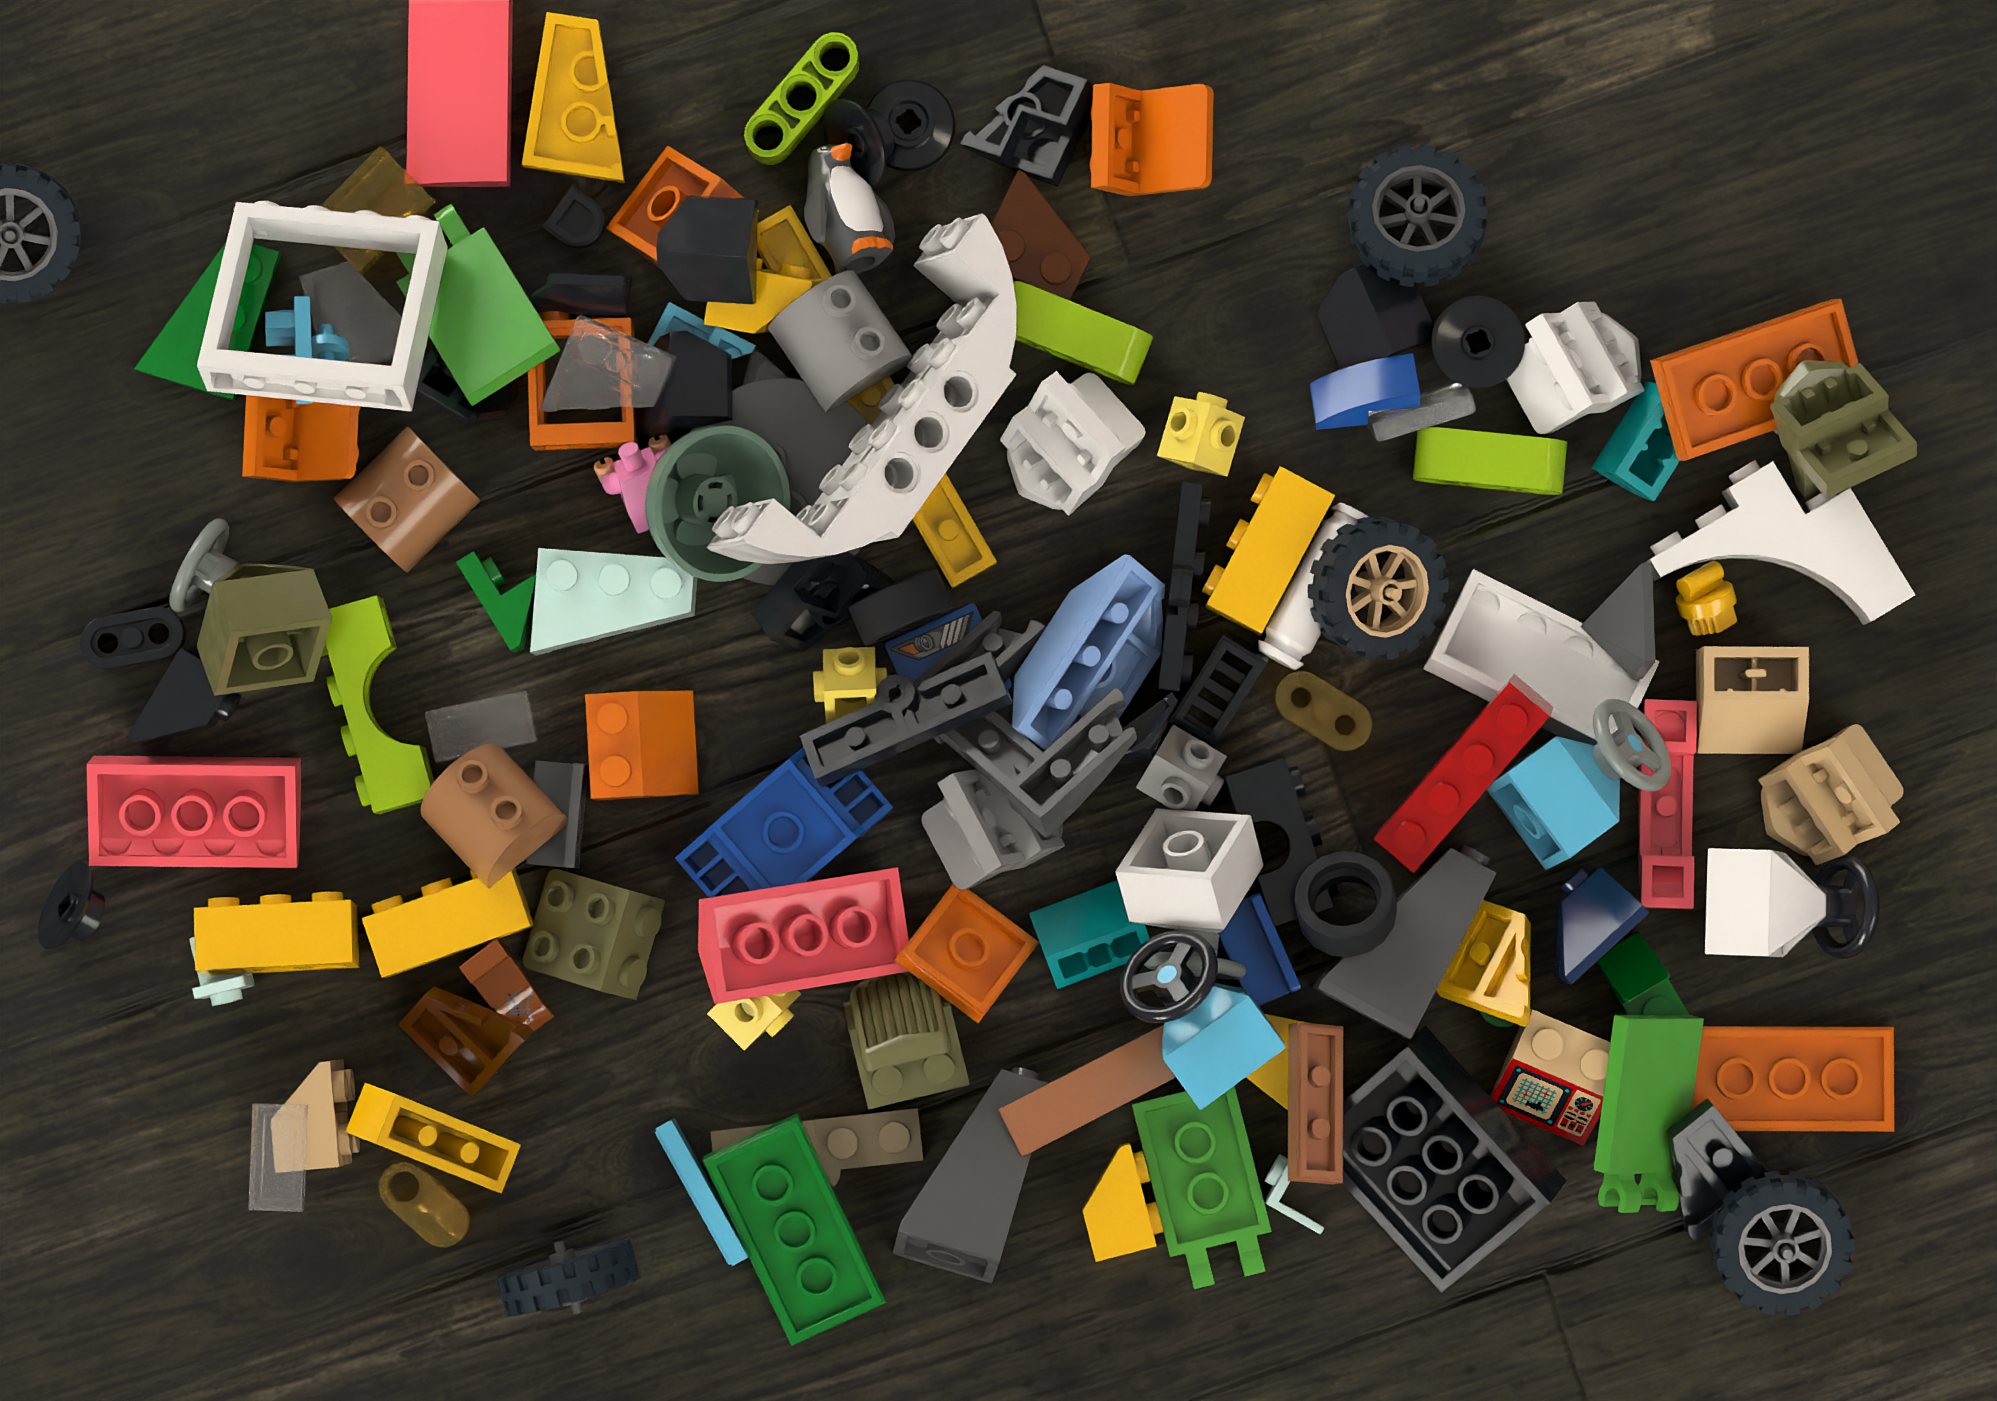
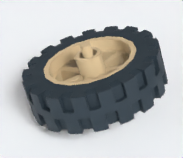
M1363 517L1357 519L1358 524L1356 525L1347 523L1336 530L1338 535L1333 540L1328 538L1320 548L1323 553L1319 561L1314 559L1310 573L1314 574L1313 584H1308L1307 590L1308 598L1313 600L1314 605L1313 608H1310L1314 621L1323 626L1320 629L1321 633L1328 640L1336 642V646L1369 659H1377V657L1394 659L1399 657L1398 652L1405 651L1409 653L1420 646L1418 641L1423 636L1428 638L1435 630L1436 626L1433 623L1437 615L1442 617L1446 603L1442 602L1443 593L1448 592L1449 588L1448 578L1443 577L1442 569L1446 568L1443 556L1434 551L1436 544L1428 536L1420 534L1419 529L1384 517L1379 519ZM1384 551L1392 552L1380 571L1375 554ZM1365 562L1367 571L1355 576L1361 565ZM1401 563L1404 567L1405 578L1393 580L1392 577ZM1352 584H1354L1355 590L1359 595L1351 600L1350 593ZM1402 589H1404L1402 600L1398 603L1402 595ZM1369 603L1367 623L1365 625L1359 621L1355 612ZM1385 604L1393 613L1380 622L1382 605Z

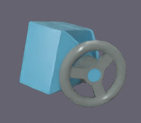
M1607 699L1596 707L1593 715V729L1598 744L1595 746L1556 736L1532 750L1501 773L1486 789L1545 870L1571 858L1619 822L1621 778L1644 791L1660 790L1670 779L1671 760L1662 736L1653 723L1639 709L1626 701ZM1610 715H1613L1618 728L1612 734L1609 729ZM1634 727H1635V728L1641 733V735L1644 737V739L1646 740V742H1647V744L1649 745L1650 749H1649L1647 746H1645L1643 740H1642V739L1640 738V736L1635 732ZM1644 763L1655 774L1653 776L1643 774L1636 767Z

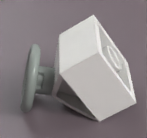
M1156 808L1115 872L1129 922L1197 933L1212 945L1217 956L1219 934L1217 933L1225 929L1264 864L1251 815ZM1194 950L1186 965L1196 977H1200L1202 961L1199 954ZM1158 952L1144 966L1155 970L1160 964L1168 961L1172 952ZM1217 958L1218 972L1216 979L1238 980L1246 975V967L1242 963Z

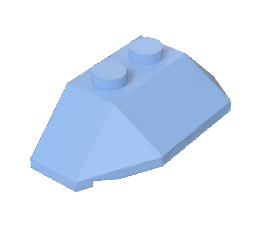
M1124 554L1070 590L1014 676L1012 727L1044 752L1115 687L1122 692L1126 704L1125 707L1116 711L1119 719L1161 655L1163 631L1161 599H1164L1165 584L1133 557Z

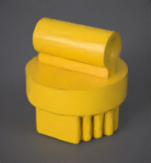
M1715 560L1680 578L1676 583L1680 593L1676 597L1680 616L1687 620L1692 635L1700 636L1701 634L1720 633L1737 623L1733 607L1737 599L1733 585L1728 581H1723L1724 570Z

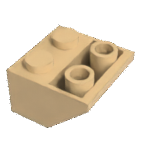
M1704 646L1697 649L1696 754H1796L1801 752L1809 704V647Z
M344 1059L319 1062L271 1119L276 1173L344 1166L352 1163V1153L359 1152V1137L345 1132L349 1123L347 1102L355 1100V1081L353 1070L344 1069Z

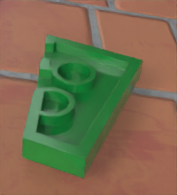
M225 243L134 369L138 372L236 401L238 394L207 391L197 368L226 246ZM256 244L252 245L228 350L252 351L282 256L279 251Z

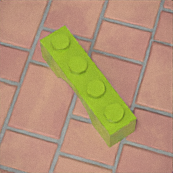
M376 595L331 608L329 611L332 620L321 657L329 655L334 675L326 677L328 689L334 706L343 705L348 725L341 727L346 751L349 757L357 755L362 775L355 777L360 801L363 807L371 805L375 814H383L421 803L427 791L435 782L426 748L419 745L401 743L390 737L377 723L370 705L369 695L373 675L380 663L397 649L384 600Z

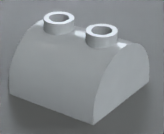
M847 270L836 274L808 290L781 311L768 327L825 413L906 367L910 359L913 358L854 270Z

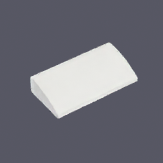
M1473 569L1423 669L1489 702L1512 675L1515 674L1554 707L1550 717L1541 728L1559 737L1595 746L1598 744L1593 729V715L1596 707L1607 699H1620L1638 709L1660 661L1655 659V663L1643 679L1632 678L1580 627L1583 623ZM1613 715L1609 717L1611 734L1618 730Z

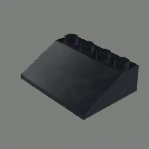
M1426 1026L1343 1098L1342 1184L1441 1293L1548 1206L1567 1181Z

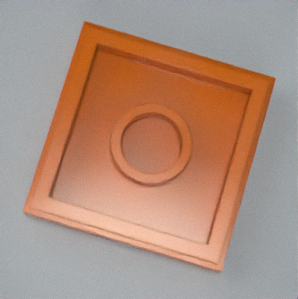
M952 884L895 961L975 1022L979 1023L1038 945L1039 941L971 890L958 889Z

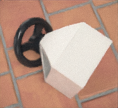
M1708 848L1705 954L1784 957L1811 930L1819 946L1830 956L1839 959H1847L1858 955L1870 943L1879 918V892L1871 870L1859 858L1845 854L1829 860L1819 869L1814 881H1812L1784 852ZM1848 870L1843 886L1829 885L1832 878L1838 872ZM1861 887L1864 910L1859 927L1855 914L1857 909L1856 897ZM1827 927H1842L1847 943L1837 942L1831 936Z

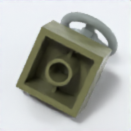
M221 518L212 520L198 535L182 562L170 592L169 602L171 609L180 613L189 609L203 590L210 594L196 647L214 696L313 682L332 620L314 570L287 565L240 564L223 554L229 536L228 523Z

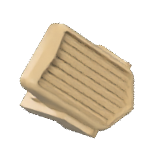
M1858 724L1842 729L1821 744L1796 753L1758 779L1763 787L1761 790V802L1767 835L1798 854L1810 856L1815 865L1843 856L1857 844L1886 834L1900 823L1891 806L1903 796V787L1868 734Z

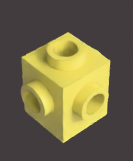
M1198 392L1196 400L1175 396L1157 456L1191 470L1227 477L1245 417L1227 410L1226 405L1228 401L1215 395Z
M875 647L823 649V671H813L815 702H824L826 724L876 702V688L887 677V668H876Z
M796 990L716 1004L707 1014L743 1050H746L765 1031L773 1038L794 1017V1014L788 1007L801 993Z

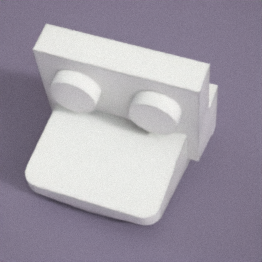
M1576 302L1561 313H1542L1525 325L1532 337L1525 344L1519 366L1506 379L1534 430L1539 434L1553 433L1590 413L1606 412L1645 391L1640 383L1641 362L1638 339L1611 317L1601 313L1595 302Z
M1056 371L1041 382L1029 405L1013 416L1000 441L1008 449L1007 459L1019 495L1052 509H1063L1069 516L1104 484L1114 466L1140 444L1145 436V428L1097 375L1085 373L1070 384Z

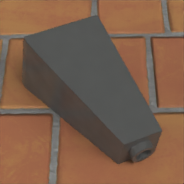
M1464 844L1459 852L1452 848L1446 849L1396 899L1397 913L1395 926L1386 940L1368 953L1353 957L1339 956L1316 979L1312 988L1397 1035L1411 1039L1497 874L1486 867L1490 858Z
M1018 1067L1013 1068L1012 1072L1000 1070L902 1219L892 1254L992 1284L1031 1153L1021 1156L998 1109L1048 1084L1042 1081L1040 1074Z

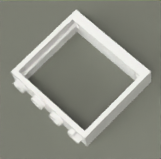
M258 201L254 204L236 202L197 363V368L207 391L412 411L448 248L439 221H432L419 215H411L406 218L381 216L368 210H360L355 213L336 212L315 205L305 208L279 206L269 201ZM254 238L416 254L392 365L386 366L228 350Z

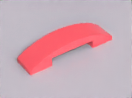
M1645 699L1643 714L1653 723L1666 744L1671 760V775L1668 783L1660 790L1644 791L1639 789V900L1645 908L1693 909V759L1696 753L1697 701ZM1641 735V739L1643 740L1645 746H1647V747L1650 749V747H1649V745L1647 744L1646 740H1645L1644 737ZM1644 763L1639 765V771L1649 776L1655 774Z

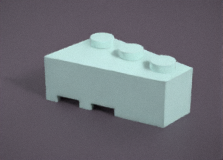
M538 548L530 652L537 656L552 652L553 650L695 616L697 577L685 573L665 557Z

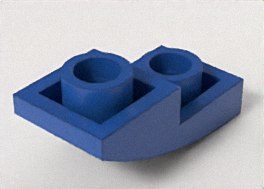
M1413 353L1359 363L1311 382L1310 394L1316 430L1368 425V412L1420 407V389Z

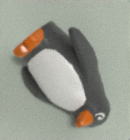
M849 143L818 146L809 156L807 165L808 184L804 219L813 240L824 246L829 252L837 274L847 270H854L856 274H860L876 267L893 251L892 244L895 239L894 222L887 205L851 166L852 145Z

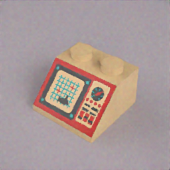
M1530 1009V1022L1527 1028L1519 1026L1490 1097L1505 1113L1584 1146L1601 1115L1611 1042Z

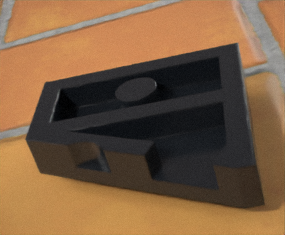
M1708 1098L1667 1130L1674 1177L1679 1193L1683 1227L1693 1240H1696L1713 1226V1217L1717 1210L1721 1212L1725 1206L1723 1199L1731 1190L1736 1193L1742 1188L1741 1182L1750 1177H1754L1755 1180L1764 1178V1173L1768 1172Z

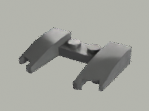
M994 610L920 675L913 684L918 689L922 681L990 651L997 661L1004 682H1006L1026 659L1044 632L1045 626L1039 621L1031 620L1026 632L1023 634L1001 629V613ZM1115 687L1044 752L1040 751L1026 737L1015 730L996 711L934 737V739L940 745L946 742L1008 797L1011 807L1047 838L1102 783L1137 740V735L1134 727L1126 729L1124 732L1122 730L1116 711L1125 707L1126 704L1122 692Z

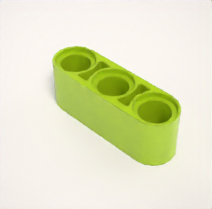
M836 32L824 34L749 119L745 127L744 137L749 153L756 161L766 165H774L785 160L825 114L827 107L837 100L854 80L859 71V57L856 45L850 37ZM841 48L850 55V61L844 69L829 71L821 64V59L829 49ZM806 87L813 90L817 95L814 105L808 110L798 111L791 108L788 104V97L796 88ZM767 126L776 127L783 133L782 142L772 150H762L754 143L757 132Z
M1014 281L1017 305L1015 340L1118 382L1132 386L1135 384L1153 340L1152 335L1032 285Z
M1418 427L1413 480L1434 484L1561 495L1563 494L1568 443L1563 440L1441 427Z

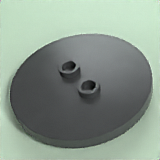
M778 377L753 381L733 389L732 420L693 428L690 433L710 426H736L747 429L763 438L777 453L785 468L790 487V513L796 517L803 508L815 504L823 493L819 489L821 481L833 467L838 464L841 466L852 453V450L849 448L851 440L868 423L861 413L848 401L825 413L802 379ZM862 547L849 550L848 552L855 556ZM793 562L763 564L757 570L742 578L756 583L775 585Z

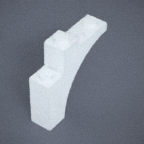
M1756 460L1729 475L1733 485L1724 490L1722 494L1732 510L1727 513L1722 504L1695 520L1700 530L1683 540L1678 531L1651 546L1650 548L1654 552L1655 557L1645 562L1652 563L1654 581L1678 569L1711 560L1734 558L1775 563L1811 577L1828 588L1857 615L1862 625L1875 620L1915 596V593L1851 488L1829 498L1820 493L1805 502L1810 510L1809 513L1805 514L1773 461L1760 469Z

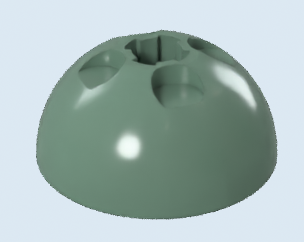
M718 425L695 430L670 445L652 469L645 492V515L649 531L664 556L685 573L712 582H726L742 578L757 570L764 563L739 561L710 551L707 546L716 535L712 528L726 509L731 506L736 508L737 506L746 505L749 502L755 503L774 498L790 512L789 481L779 456L759 435L736 426Z

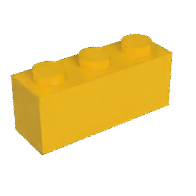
M1281 466L1274 477L1264 473L1250 499L1259 505L1252 520L1248 523L1240 518L1226 544L1227 547L1235 550L1227 567L1224 569L1216 564L1201 591L1211 596L1205 608L1260 636L1335 495Z
M512 869L490 888L470 870L473 880L455 886L452 885L450 878L421 887L423 897L403 903L401 895L372 904L374 914L362 918L381 977H391L533 927L534 921L516 869Z
M342 892L313 893L312 902L291 903V895L260 896V904L240 905L239 898L219 897L208 899V907L194 908L195 970L203 976L359 968L357 905L351 900H343Z
M367 1083L363 1086L345 1131L501 1194L521 1144Z

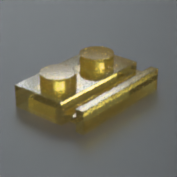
M379 146L321 207L327 208L330 211L347 213L368 210L381 216L406 218L411 215L422 216L436 200L385 148ZM334 246L362 274L386 252L382 250Z

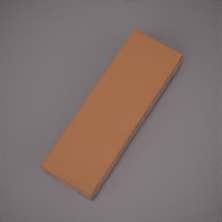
M1302 1022L1289 1024L1288 1181L1322 1184L1343 1183V1026Z

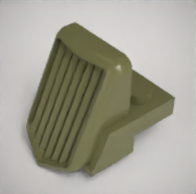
M1801 361L1777 390L1774 398L1775 402L1770 404L1781 445L1787 451L1796 487L1806 500H1810L1820 493L1829 498L1917 456V442L1888 410L1889 395L1861 363L1849 368L1845 363L1836 361Z
M909 971L863 979L853 987L850 1000L843 1001L868 1110L970 1085L951 1003Z

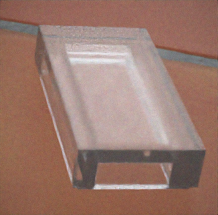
M1455 383L1421 393L1420 407L1368 412L1367 426L1376 441L1380 442L1473 414L1476 408L1469 389L1466 386Z
M527 690L425 712L435 763L458 759L473 748L485 743L494 742L499 744L502 749L538 742Z
M253 1103L248 1210L304 1211L308 1105Z

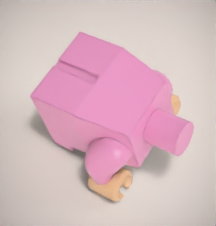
M666 434L659 436L660 439L657 441L654 437L650 438L648 442L649 447L641 451L636 443H626L618 450L620 460L614 462L612 458L606 457L604 458L606 463L601 465L598 460L594 464V470L606 493L610 495L621 494L626 510L638 534L649 530L645 515V492L649 476L656 462L672 445Z

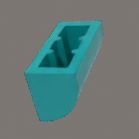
M1646 381L1643 386L1645 391L1637 395L1591 468L1620 487L1642 498L1655 501L1680 460H1677L1657 384Z
M1118 880L1029 913L1057 989L1126 964L1135 950L1150 939L1145 924L1129 922Z

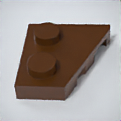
M1018 170L991 224L1002 244L1012 278L1015 281L1032 285L1071 301L1091 257L1026 173Z
M436 986L429 990L398 1024L471 1097H474L534 1032L526 1024Z

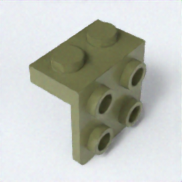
M552 869L546 877L533 922L534 926L531 928L524 952L523 964L527 969L601 992L637 1000L640 986L646 977L647 962L654 938L661 926V914L665 900L563 870Z

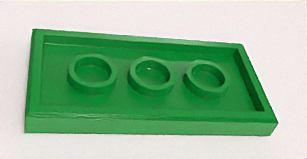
M798 1113L703 1156V1162L791 1346L886 1303V1297Z

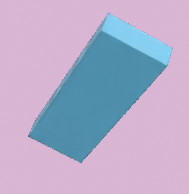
M674 1118L657 1127L655 1134L728 1265L734 1266L748 1258L749 1255L728 1212L676 1119Z

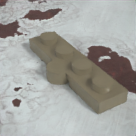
M918 1108L802 1121L833 1187L838 1183L842 1169L924 1160ZM773 1124L711 1131L712 1151L721 1149Z

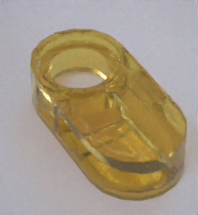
M404 1161L393 1164L384 1171L379 1182L381 1199L423 1239L434 1246L445 1248L455 1245L465 1238L470 1228V1216L467 1208L423 1167L414 1162ZM402 1171L412 1173L419 1182L417 1196L407 1202L396 1199L390 1189L392 1178Z

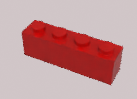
M1513 674L1381 826L1374 840L1414 873L1547 721L1554 707L1517 675Z

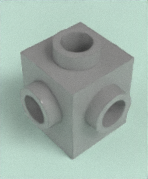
M1173 725L1136 788L1172 810L1195 811L1200 802L1210 807L1225 781L1217 773L1227 756L1204 741Z

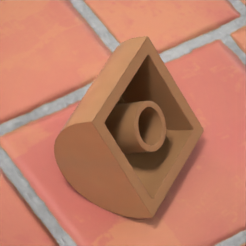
M408 426L333 498L348 516L407 573L481 501Z
M494 742L477 746L454 761L431 785L421 804V815L424 820L488 888L493 886L568 824L566 815L502 747Z

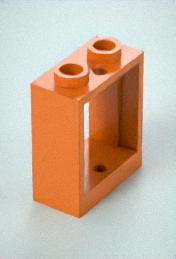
M559 311L539 313L554 339L620 338L622 422L547 424L545 361L528 371L530 446L535 451L620 448L629 442H634L638 445L635 405V330L632 319L591 316V319L570 320V313Z

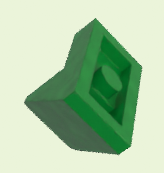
M473 551L456 562L510 651L516 654L524 649L534 610L536 574L503 594L499 587L506 584L507 581L491 556L482 561L481 557Z
M1639 932L1614 945L1596 962L1627 1015L1689 1014L1669 981L1671 975Z

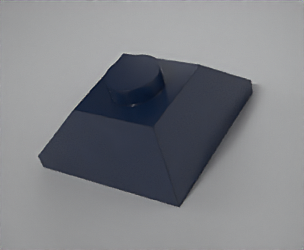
M1582 867L1560 887L1566 895L1557 902L1554 976L1561 984H1573L1649 914V911L1602 867H1596L1590 873Z

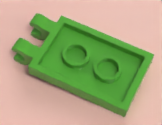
M452 204L434 214L453 247L449 248L446 253L429 337L465 397L473 406L561 350L487 230L483 227L471 235L461 217L457 214ZM396 252L409 272L408 275L396 282L407 298L416 254Z
M1689 1014L1614 1015L1594 1170L1604 1173L1603 1184L1598 1194L1600 1206H1618V1212L1621 1213L1638 1212L1641 1205H1656L1657 1211H1675L1677 1209L1679 1193L1672 1179L1674 1171L1667 1130L1692 1110L1703 1018ZM1634 1174H1642L1638 1186L1635 1182Z
M1235 1086L1202 1110L1198 1108L1187 1091L1132 1104L1169 1256L1186 1255L1193 1288L1198 1289L1215 1284L1206 1248L1234 1241L1237 1244L1244 1277L1265 1272L1257 1236L1272 1231Z

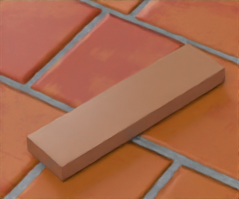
M1164 1024L999 1108L998 1110L1021 1156L1037 1150L1176 1078L1162 1058L1161 1048Z

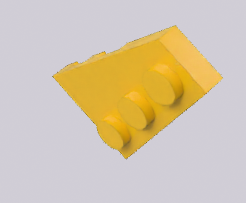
M547 12L522 166L625 183L600 24L595 19Z

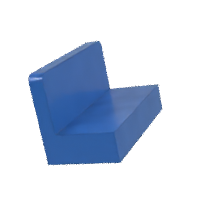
M1260 893L1244 898L1225 929L1218 934L1229 960L1242 963L1246 967V975L1244 978L1238 979L1241 988H1246L1257 1005L1260 1006L1283 995L1300 990L1301 986Z

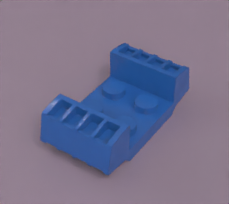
M802 747L714 822L703 834L677 855L675 859L709 898L808 882L857 838L862 837L892 810L893 806L862 770L821 787L815 780L804 747Z

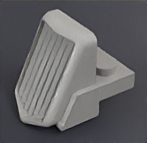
M977 769L952 773L937 784L944 798L941 802L926 810L921 819L922 825L956 888L962 890L972 888L1001 872L1024 868L1065 846L1061 839L1063 823L1047 838L1044 837L1011 807L1008 797Z

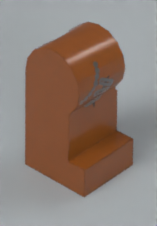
M495 939L459 967L491 1009L494 1008L497 1013L528 1025L534 1032L554 1017L552 1010L502 939Z

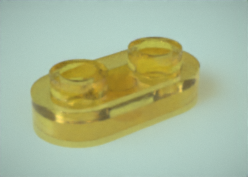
M1298 671L1287 675L1278 684L1275 691V705L1280 715L1329 747L1338 751H1352L1363 745L1369 738L1372 720L1368 710L1360 702L1310 672ZM1302 688L1309 693L1310 703L1308 706L1298 708L1292 704L1291 694L1295 689ZM1348 716L1353 720L1354 730L1350 735H1341L1336 731L1335 722L1338 717Z

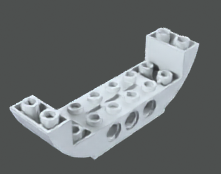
M983 213L963 220L959 217L951 224L944 226L938 224L928 232L920 243L919 248L924 252L913 266L957 304L952 305L939 319L936 327L940 332L930 345H923L913 355V358L910 359L907 367L911 372L901 385L895 384L882 397L878 404V408L882 412L872 425H865L853 437L849 444L852 453L842 466L840 464L836 465L823 478L819 486L823 493L815 504L803 508L796 517L774 498L755 503L749 502L736 508L731 506L721 514L712 528L716 535L707 546L710 551L739 561L764 564L799 562L836 555L872 542L898 538L1016 376V373L1009 368L1016 339L1017 312L1012 273L1002 244Z

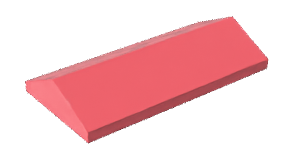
M898 867L699 899L698 953L714 1004L908 972V970L895 961L909 942Z

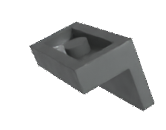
M535 760L534 783L566 815L568 824L528 856L526 864L579 869L588 765Z

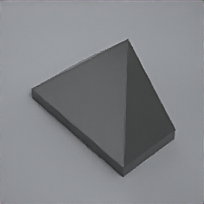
M1641 563L1580 626L1627 674L1636 679H1643L1655 663L1652 563Z

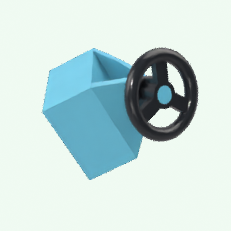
M1174 930L1152 937L1130 956L1121 975L1120 995L1126 1009L1136 1018L1149 1023H1164L1161 1048L1162 1058L1198 1108L1202 1110L1284 1050L1286 1045L1246 988L1215 983L1218 972V960L1212 945L1197 933L1186 930ZM1176 946L1168 961L1160 964L1155 971L1139 974L1143 965L1152 956L1166 948ZM1194 950L1199 954L1202 961V972L1199 980L1186 965ZM1152 989L1165 1007L1145 1005L1140 1001L1136 993Z

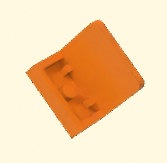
M1113 83L1093 85V105L1091 108L1092 156L1090 159L1091 188L1124 196H1138L1208 187L1212 180L1213 89L1204 84L1144 91Z
M246 395L242 477L285 482L351 479L355 474L356 463L359 457L357 436L358 415L361 406L322 402L296 404V400Z

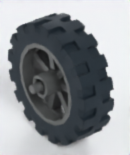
M1411 145L1397 147L1396 153L1388 155L1387 152L1380 154L1375 158L1372 167L1366 166L1358 176V183L1353 187L1348 213L1350 240L1353 247H1357L1360 251L1359 258L1367 267L1372 265L1376 268L1377 275L1389 281L1392 277L1400 280L1399 285L1414 287V282H1424L1425 287L1439 284V279L1446 276L1449 280L1461 273L1462 266L1465 264L1469 266L1473 262L1485 235L1488 206L1485 203L1486 192L1483 184L1476 182V173L1473 168L1468 164L1463 166L1458 162L1459 157L1447 150L1445 154L1436 152V147L1431 145H1422L1421 149H1411ZM1413 186V195L1408 200L1395 193L1396 190L1402 187ZM1421 186L1433 188L1439 193L1429 199L1426 195L1421 194ZM1384 200L1403 212L1382 218L1379 217L1380 207ZM1449 200L1455 209L1456 217L1433 213V211ZM1404 225L1405 232L1399 242L1390 236L1385 229ZM1429 225L1453 230L1448 237L1438 242ZM1423 236L1427 243V246L1419 247L1409 245L1412 237L1418 238Z
M627 1238L612 1242L607 1241L576 1250L574 1248L566 1250L564 1240L553 1243L556 1253L549 1255V1258L511 1269V1271L504 1272L495 1277L506 1316L513 1317L525 1313H535L543 1309L548 1310L560 1307L561 1305H571L573 1314L583 1312L581 1302L588 1300V1297L597 1296L609 1290L626 1286L628 1283L635 1282L641 1278L631 1239Z

